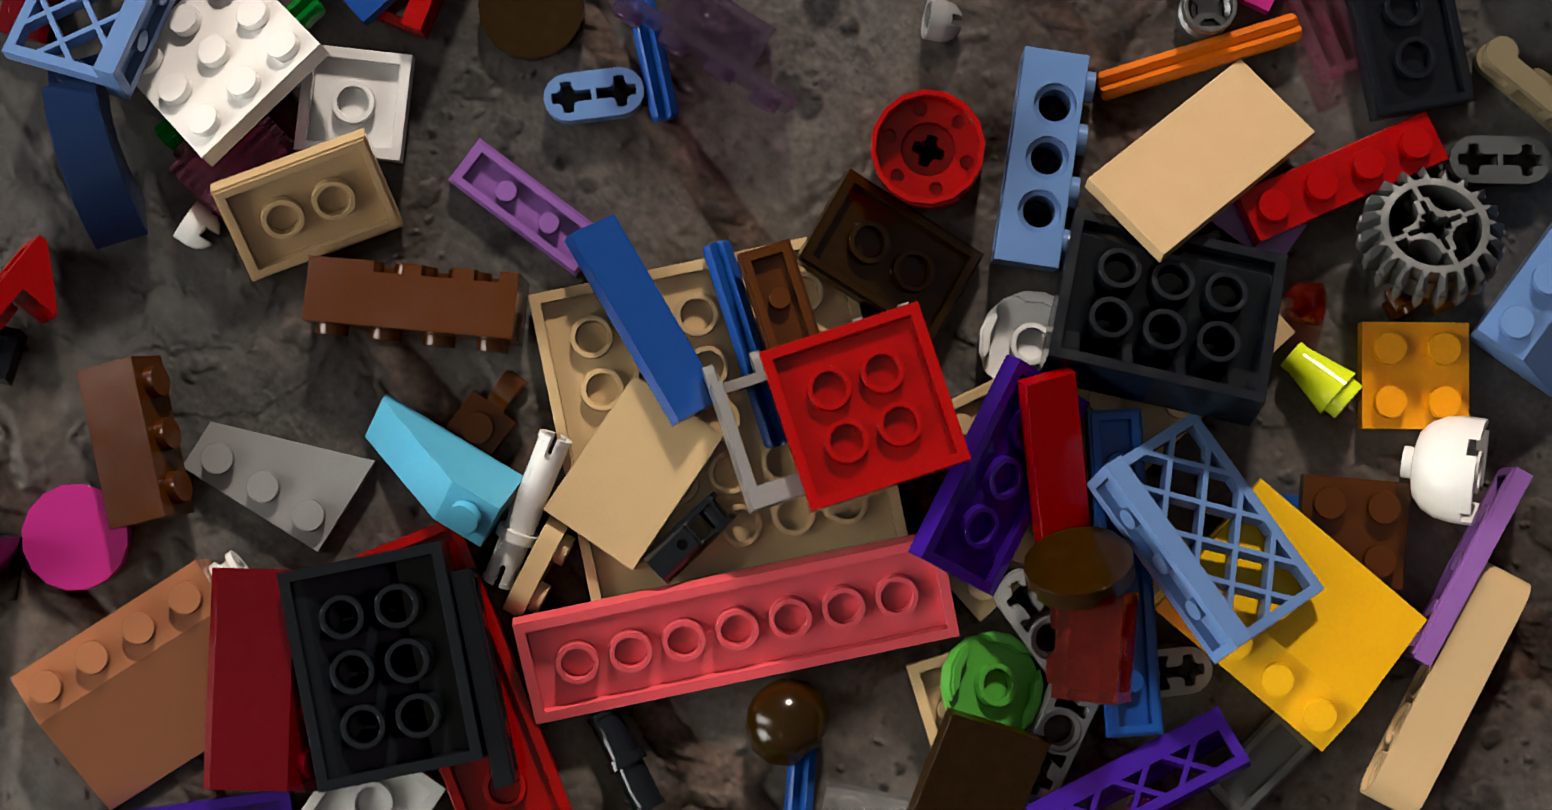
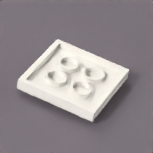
M181 0L171 10L136 86L192 148L213 167L330 53L278 0Z

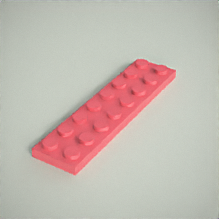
M916 534L514 617L512 627L536 725L958 637L960 634L948 573L908 552Z

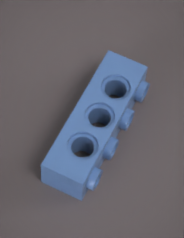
M1026 46L1021 54L990 264L1054 273L1059 267V261L1063 260L1069 230L1064 229L1067 208L1075 209L1077 207L1081 184L1080 177L1072 176L1075 155L1084 156L1089 125L1080 124L1083 103H1092L1096 84V72L1088 71L1089 55ZM1048 96L1060 99L1066 108L1065 118L1055 122L1045 119L1039 111V100ZM1041 148L1052 151L1058 159L1057 171L1048 175L1037 172L1031 163V153ZM1030 201L1044 203L1051 215L1049 224L1041 228L1029 225L1023 216L1024 204Z

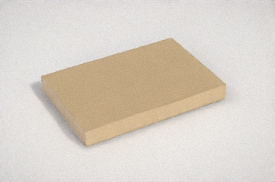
M364 128L210 184L211 194L252 282L308 262L309 255L324 256L403 227L402 217Z
M634 375L543 510L633 571L724 438L723 434L696 416L672 427L648 384Z

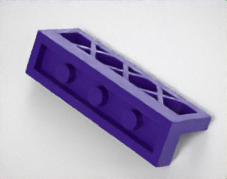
M1217 706L1030 803L1025 808L1026 810H1102L1134 794L1130 810H1168L1251 767V761ZM1225 745L1233 756L1232 759L1215 768L1195 762ZM1179 769H1183L1178 787L1167 793L1146 787ZM1191 772L1201 774L1189 781ZM1143 797L1152 799L1151 801L1140 806Z

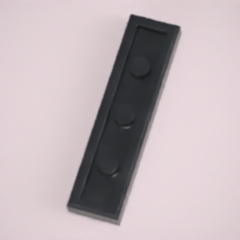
M474 567L450 572L494 788L511 786L518 781L520 772L478 571Z

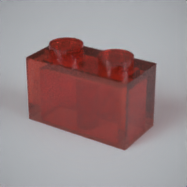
M1126 591L1125 594L1115 600L1114 594L1107 598L1101 599L1102 606L1091 610L1065 611L1051 607L1050 623L1051 627L1056 629L1055 651L1049 653L1046 663V680L1052 684L1051 698L1107 705H1119L1130 702L1139 592Z

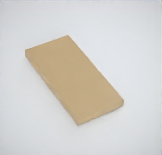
M1238 59L1090 176L1085 184V188L1160 263L1307 144L1315 131L1241 59Z

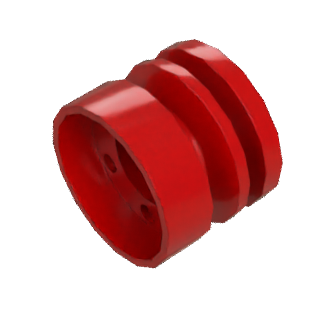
M922 89L900 96L883 110L873 128L870 152L878 180L888 193L911 208L935 210L955 204L972 190L982 172L985 139L979 119L965 102L948 92ZM928 140H934L937 142V152L944 155L941 161L932 159L928 167L920 165V155L913 152L915 147H925Z

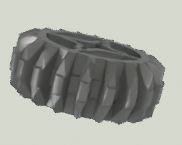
M1423 167L1416 173L1414 179L1402 171L1397 177L1395 184L1384 180L1376 194H1371L1370 198H1367L1362 210L1364 213L1359 216L1356 224L1357 234H1359L1355 243L1356 252L1364 254L1361 262L1363 266L1362 271H1377L1374 277L1375 287L1389 283L1393 286L1391 291L1393 300L1402 296V293L1411 295L1414 308L1421 304L1423 298H1429L1437 310L1444 305L1446 298L1458 306L1461 302L1465 301L1468 293L1476 296L1483 290L1485 283L1494 278L1499 268L1497 264L1501 261L1505 252V243L1501 241L1505 234V224L1496 221L1499 214L1498 205H1483L1486 198L1485 189L1471 193L1467 190V176L1459 180L1458 183L1448 181L1449 177L1446 169L1439 173L1437 178H1431ZM1402 215L1406 223L1401 235L1392 237L1389 223ZM1467 239L1470 247V256L1459 262L1455 256L1456 246L1460 241Z

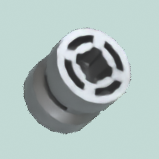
M1181 0L1176 10L1178 28L1185 36L1194 41H1201L1220 35L1231 24L1236 15L1237 0Z

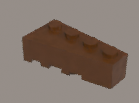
M309 255L302 320L311 324H317L316 334L348 337L349 328L370 330V340L402 343L403 334L424 336L423 345L453 349L455 348L456 339L477 341L476 351L508 354L509 345L523 346L529 282L520 273L500 271V279L492 278V274L478 272L476 269L454 267V269H449V273H439L437 268L419 264H395V268L384 267L385 263L378 261Z

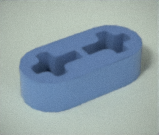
M613 67L564 73L555 76L548 82L544 90L543 101L548 113L555 121L566 125H576L634 116L641 110L645 102V89L641 78L636 72L625 67ZM619 79L625 80L628 88H636V94L627 97V105L618 106L615 98L612 97L598 99L599 92L614 90L615 81ZM571 86L577 95L591 94L592 100L576 102L574 104V112L565 113L561 104H554V98L562 96V87Z

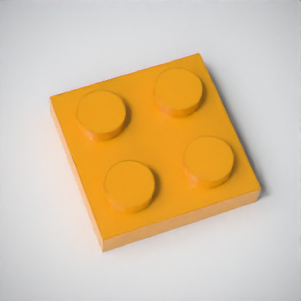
M1357 323V381L1363 386L1357 394V429L1423 430L1433 421L1447 416H1469V323Z

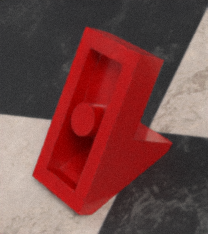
M40 235L24 243L0 272V330L18 310V307L12 303L13 301L42 324L57 317V304L48 241Z

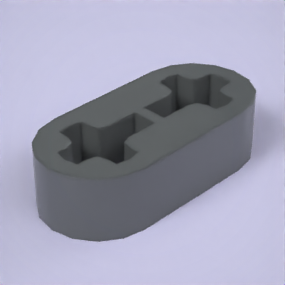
M1473 135L1464 137L1452 144L1446 151L1449 159L1443 163L1444 170L1446 169L1450 180L1458 183L1459 180L1467 176L1468 187H1525L1538 182L1546 176L1550 170L1551 156L1545 143L1534 137ZM1469 148H1472L1474 157L1491 158V165L1477 167L1473 169L1471 175L1468 174L1469 170L1466 165L1459 164L1458 157L1467 153ZM1523 148L1525 149L1526 157L1535 159L1536 165L1526 170L1525 175H1522L1520 166L1503 165V158H1512L1520 154Z

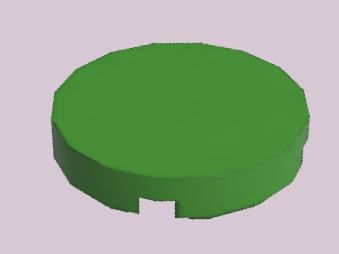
M989 631L965 637L951 649L942 667L940 690L945 709L949 707L1024 730L1034 721L1042 705L1044 681L1041 670H1036L1035 663L1031 658L1033 656L1025 644L1011 634Z

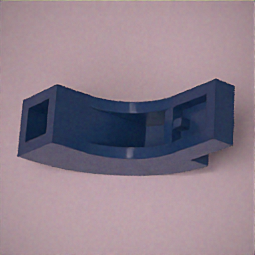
M99 54L74 60L94 66ZM48 70L49 85L42 87V96L51 140L71 199L96 249L148 234L145 198L122 152L113 123L109 92L103 85Z

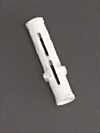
M540 429L539 437L506 520H501L497 526L496 534L499 536L487 568L482 574V579L494 585L495 580L499 577L502 566H505V571L498 588L504 590L512 589L528 549L533 548L539 536L535 531L543 515V508L548 501L568 449L572 446V441L569 438L560 435L559 439L556 440L552 453L549 454L548 451L556 433L554 431Z

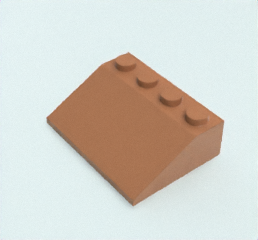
M210 559L194 560L10 677V680L39 726L109 810L119 807L205 751L212 576L208 569V566L212 564Z

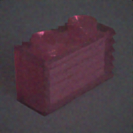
M267 114L213 167L184 140L173 153L177 161L168 169L213 215L223 219L211 194L210 184L290 155L295 151L293 149L294 140Z

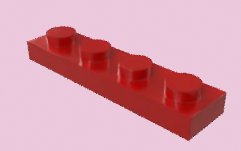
M1424 111L1259 183L1235 201L1234 204L1254 246H1257L1366 198L1371 194H1375L1384 180L1395 184L1397 177L1402 171L1413 177L1423 167L1427 171L1443 164L1449 157L1427 112Z

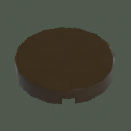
M479 0L478 2L481 25L494 46L511 58L529 62L545 60L544 58L552 57L555 54L558 55L568 49L581 32L586 12L584 0Z
M1093 526L1063 529L1050 533L1034 543L1025 555L1023 568L1025 583L1029 591L1031 590L1036 593L1037 600L1048 607L1065 611L1091 610L1102 606L1101 599L1114 594L1115 600L1129 589L1135 580L1134 551L1125 538L1112 530Z

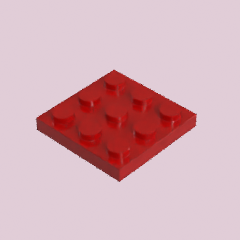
M918 301L759 352V358L811 513L971 460Z

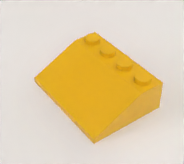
M1260 478L1251 489L1325 589L1218 662V664L1323 752L1362 709L1427 619ZM1224 518L1207 538L1228 543L1230 520ZM1241 523L1239 546L1264 552L1265 537L1258 527ZM1201 549L1200 564L1206 573L1224 579L1226 555ZM1238 558L1235 582L1260 588L1263 564ZM1274 567L1272 591L1295 596L1303 590L1290 571ZM1160 590L1154 597L1155 610L1205 652L1165 594ZM1234 594L1233 610L1245 627L1248 628L1257 622L1259 600ZM1271 603L1270 612H1272L1280 605Z

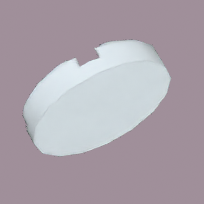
M1022 291L1004 298L987 313L978 334V355L984 372L991 380L995 379L1007 354L1022 359L1039 370L1054 296L1046 292Z

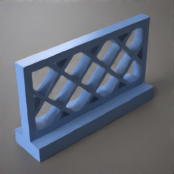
M25 0L1 51L7 59L103 85L110 95L130 100L176 0H124L119 12L100 21L92 6L93 3L100 0H65L50 7L48 0ZM82 8H86L92 24L64 37L57 20ZM48 24L51 25L57 41L37 50L24 47L30 32ZM99 37L103 47L94 66L74 60L71 49ZM64 54L65 58L59 57L58 55Z
M1190 414L1126 455H1120L1105 464L1086 484L1214 664L1220 662L1325 589L1198 415ZM1188 431L1201 449L1199 463L1174 456L1176 438ZM1164 446L1163 453L1155 452L1156 450ZM1140 460L1162 466L1160 487L1155 488L1143 485L1131 469V466ZM1173 469L1198 475L1195 498L1170 492ZM1209 478L1226 483L1233 493L1231 507L1206 501ZM1169 504L1194 510L1192 533L1176 530L1167 519ZM1205 513L1230 520L1228 543L1203 537ZM1241 523L1258 527L1265 537L1264 552L1239 546ZM1201 549L1226 555L1224 579L1206 573L1200 564ZM1238 558L1263 564L1260 588L1235 582ZM1274 567L1290 571L1303 590L1295 596L1272 591ZM1234 594L1259 600L1257 622L1248 628L1245 627L1233 610ZM1271 603L1280 605L1272 612H1270Z

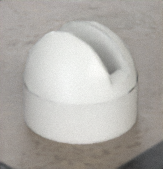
M197 201L184 217L173 237L193 249H204L210 247L213 243L201 235L206 228L219 235L220 223L217 216L210 209Z

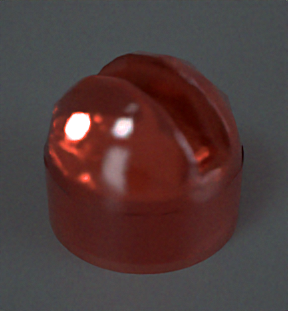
M1303 282L1292 286L1285 294V298L1293 299V307L1284 308L1287 316L1298 324L1320 326L1324 320L1327 306L1324 284Z

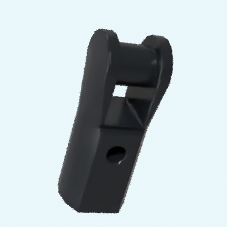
M715 491L697 504L643 557L645 562L667 584H670L738 516L734 511L729 514L715 500L718 496ZM698 515L714 529L703 540L688 526Z

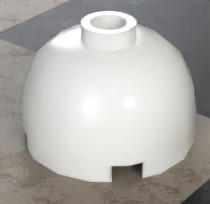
M1447 416L1433 421L1420 432L1415 447H1404L1400 477L1410 479L1413 499L1421 510L1433 518L1469 526L1475 523L1480 503L1472 502L1473 493L1477 494L1479 487H1483L1489 443V430H1485L1489 423L1488 419L1471 416Z

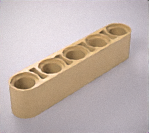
M1489 562L1486 563L1432 666H1419L1366 769L1360 785V792L1392 810H1420L1528 601L1531 592V585L1528 582Z

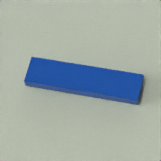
M614 214L569 234L564 242L672 427L713 407L702 373L704 366Z

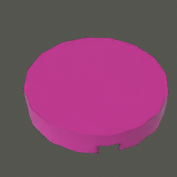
M87 484L61 485L44 493L28 510L22 527V550L31 570L47 584L64 590L93 589L112 580L126 564L130 553L128 550L130 547V537H132V527L110 530L100 488Z

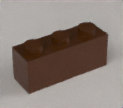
M161 355L130 356L76 371L110 530L141 526L194 513L191 499L193 493L192 482L185 471L180 448L181 431L178 423L174 420L169 396L170 379L163 367Z

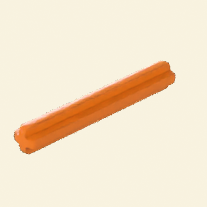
M1289 13L1100 71L1096 76L1098 93L1102 100L1108 101L1229 64L1238 59L1242 60L1297 43L1302 38L1300 22L1295 14Z

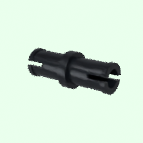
M619 708L602 711L587 719L609 762L605 765V768L609 775L615 774L632 809L650 810L665 802L643 759L648 755L643 746L637 748L619 712Z

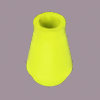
M1300 342L1280 365L1290 374L1319 413L1322 414L1326 411L1334 419L1363 388L1354 379L1355 372L1313 351L1303 342Z

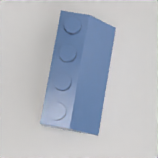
M1552 222L1469 333V340L1551 398Z

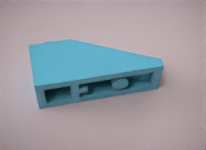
M389 394L382 398L365 435L369 443L434 520L479 547L482 546L507 513L523 478V475Z

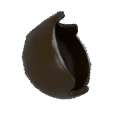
M782 678L771 682L756 693L747 709L746 732L752 750L769 764L797 765L803 756L821 746L829 721V713L823 696L808 682L795 678Z

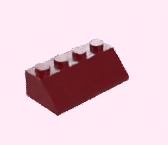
M212 568L203 789L279 792L318 791L276 575L277 573L294 569Z

